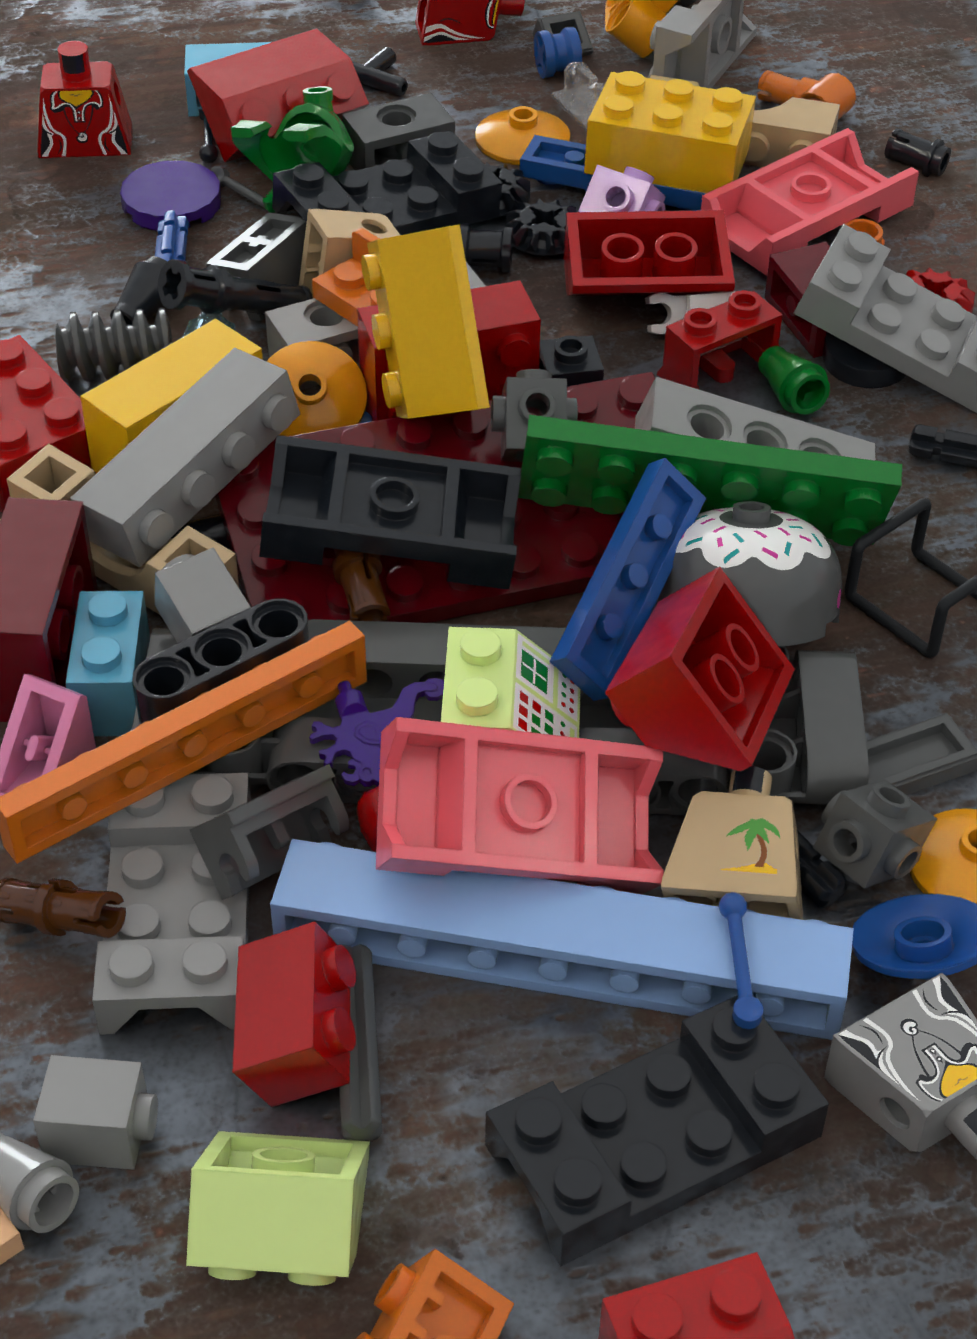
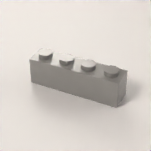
M234 347L70 497L71 501H83L89 541L141 567L300 415L287 370Z

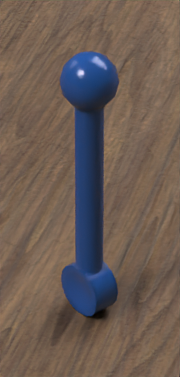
M730 892L726 893L719 901V911L728 920L738 999L733 1006L732 1018L737 1026L743 1029H753L760 1024L764 1008L762 1003L753 997L742 923V917L747 911V902L739 893Z

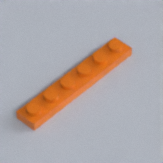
M349 620L324 634L311 638L308 642L268 662L257 665L252 670L210 691L201 693L193 700L151 721H146L135 729L91 751L80 754L74 760L30 782L17 786L12 791L0 796V834L3 847L18 864L335 699L340 694L337 687L340 682L349 681L352 689L366 683L365 635Z

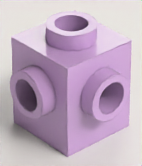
M597 164L578 212L665 211V204L663 202L666 196L652 184L654 177L644 171L626 166L624 173Z

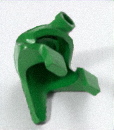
M317 86L304 89V104L295 106L285 115L273 138L268 136L269 129L272 126L267 121L240 120L238 124L231 127L233 143L272 181L273 173L292 169L303 163L313 164L320 162L331 176L339 175L346 170L350 162L354 144L345 125L333 112V90L331 87ZM272 188L268 192L269 194H266V197L263 198V204L268 212L275 213L272 208Z

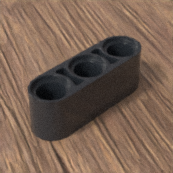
M271 599L261 602L144 660L133 672V687L139 724L151 721L193 700L201 693L210 691L252 670L257 665L268 662L308 642V616L303 606L288 599Z

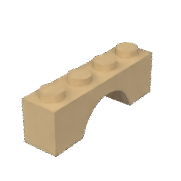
M657 75L650 76L652 79L664 81L676 79ZM688 81L694 86H699L698 82ZM791 97L779 106L754 110L750 147L744 164L765 167L835 134L840 104Z
M48 443L9 476L7 484L10 497L71 501L70 497L96 473L93 469ZM188 525L174 538H170L141 567L90 542L95 576L120 591H144L146 607L159 615L160 613L155 607V572L162 570L168 562L184 554L197 555L214 547L239 587L236 553Z

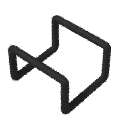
M921 498L854 542L844 594L850 603L919 653L933 658L939 653L949 609L968 595L977 600V575L968 580L923 549L931 511V502L927 498ZM916 515L917 519L911 544L913 555L958 587L938 602L928 643L856 591L864 550Z

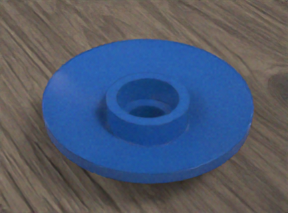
M916 894L891 899L866 911L857 919L852 927L854 928L852 950L855 956L868 968L885 975L926 980L940 973H943L945 976L958 973L977 964V904L960 897L943 894Z

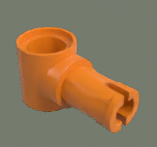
M767 70L760 77L757 88L760 89L757 93L759 100L779 105L785 103L791 97L840 104L838 120L854 106L856 100V93L852 83L839 73H830L818 81L808 77L797 80Z

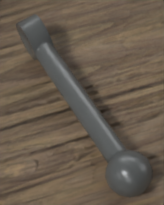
M221 166L211 168V171L215 173L220 181V187L227 186L265 209L263 204L264 196L232 179L226 168ZM287 211L280 212L277 214L287 215Z

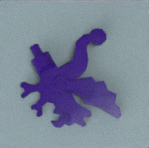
M432 678L425 682H414L402 689L399 698L392 708L369 713L362 692L352 689L349 681H342L337 686L340 694L335 698L336 708L341 720L340 726L330 727L320 721L313 722L312 731L314 733L310 734V743L315 744L322 740L336 741L328 749L319 751L320 759L325 760L323 762L324 766L329 764L333 768L334 760L338 756L346 755L351 757V760L348 762V768L355 769L354 774L341 773V778L346 785L355 786L360 783L364 787L379 786L381 731L396 717L413 719L415 704L418 698L425 696L429 701L442 699L444 680Z

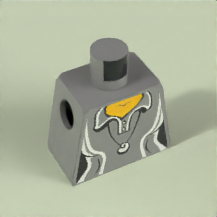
M943 973L938 974L833 1035L824 1078L832 1087L909 1151L922 1152L948 1135L953 1134L977 1160V1019L951 981Z

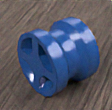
M565 27L560 33L551 34L547 30L535 33L534 57L541 78H552L556 72L561 71L566 72L568 75L580 73L582 68V48L575 27Z

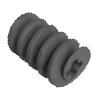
M165 308L158 309L154 324H149L143 310L137 309L132 325H126L120 310H114L110 326H104L98 311H92L88 327H82L76 312H70L66 328H60L58 323L56 325L57 363L59 375L65 383H70L73 379L76 366L86 382L93 381L99 365L105 379L109 380L118 374L121 364L125 371L172 344L171 326Z

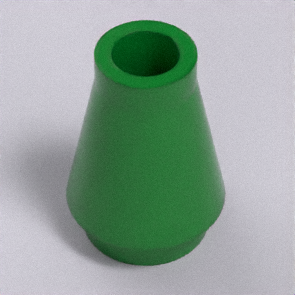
M772 346L766 349L760 356L758 361L759 371L766 377L786 411L805 415L817 411L824 405L830 393V384L827 373L822 366L791 354L780 346Z

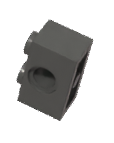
M432 93L342 114V122L354 144V150L349 162L354 170L381 165L389 160L406 159L408 141L427 137L434 132L452 131L455 134V120Z

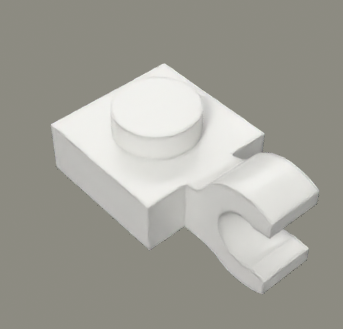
M734 292L672 296L666 293L649 295L645 298L646 304H662L667 310V318L662 324L647 325V332L665 334L666 326L682 320L687 311L694 308L710 309L725 303Z

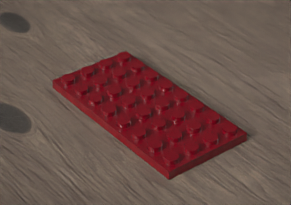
M652 372L568 386L567 397L577 398V421L635 429L636 415L655 377ZM489 400L490 407L484 409L410 419L400 418L399 416L288 436L522 468V462L501 461V432H491V400ZM274 439L246 468L215 495L230 549L236 553L237 571L243 595L250 607L271 599H288L303 606L308 620H350V612L343 586L336 582L331 568L332 562L335 559L332 548H324L322 565L259 557L263 514L266 512L271 485L276 439ZM518 498L513 545L517 546V555L509 590L447 582L449 564L379 555L383 566L379 578L391 612L390 616H387L388 620L386 622L431 623L584 592L624 512L610 515L597 512L591 507L568 504L549 507L537 504L530 499Z

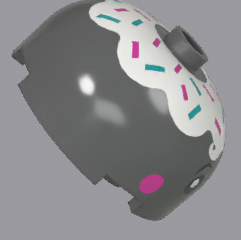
M754 501L737 502L730 508L714 509L698 514L695 522L686 530L678 543L672 571L655 604L656 606L660 600L720 566L779 647L807 643L825 637L826 624L830 622L839 623L842 592L841 566L831 543L810 523L794 515L771 510V506L765 503Z

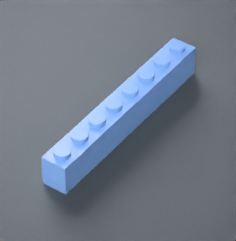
M292 839L270 903L273 935L315 921L337 945L354 947L362 944L367 946L372 952V964L685 1016L696 1015L738 995L728 920L721 915L718 906L687 902L676 897L661 898L618 891L607 886L592 887L548 879L452 870L445 876L376 870V852L342 847L331 842L316 843ZM747 909L742 917L752 993L753 997L757 998L763 1005V1017L775 1031L832 1040L833 1035L840 1032L847 1001L854 928L831 925L814 919L800 920L762 914Z

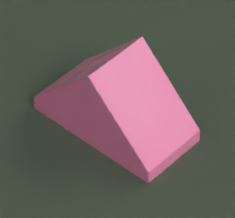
M24 674L0 747V796L12 791L23 783L30 782L74 760L80 754L96 748L86 695L37 676Z

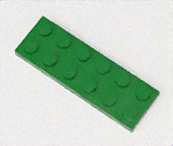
M529 415L518 498L530 499L537 504L549 507L568 504L591 507L603 514H620L625 511L648 463L666 458L706 497L699 514L714 509L730 508L737 502H761L771 506V510L788 513L805 520L817 528L827 539H832L837 544L853 546L858 538L885 522L902 486V464Z

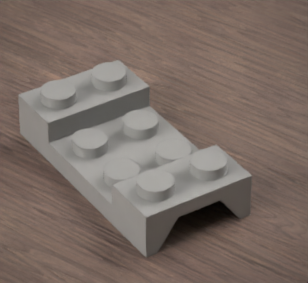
M701 0L698 4H694L691 9L675 5L661 21L655 23L652 29L650 48L654 50V63L648 78L651 75L695 81L698 82L700 87L712 88L756 36V26L743 14L744 0Z
M843 224L793 314L977 413V316L963 309L957 302L944 299L918 285L909 276L896 273L883 266L891 249L877 242L871 235L862 231H856Z
M248 773L189 774L109 816L108 835L111 850L107 891L117 892L122 896L124 902L119 905L106 904V906L126 908V916L121 930L111 938L103 937V941L97 942L92 1002L99 1035L115 1034L138 1010L200 1008L229 1029L233 1030L235 1028L238 947L248 943L250 887L222 900L190 833V829L250 801Z

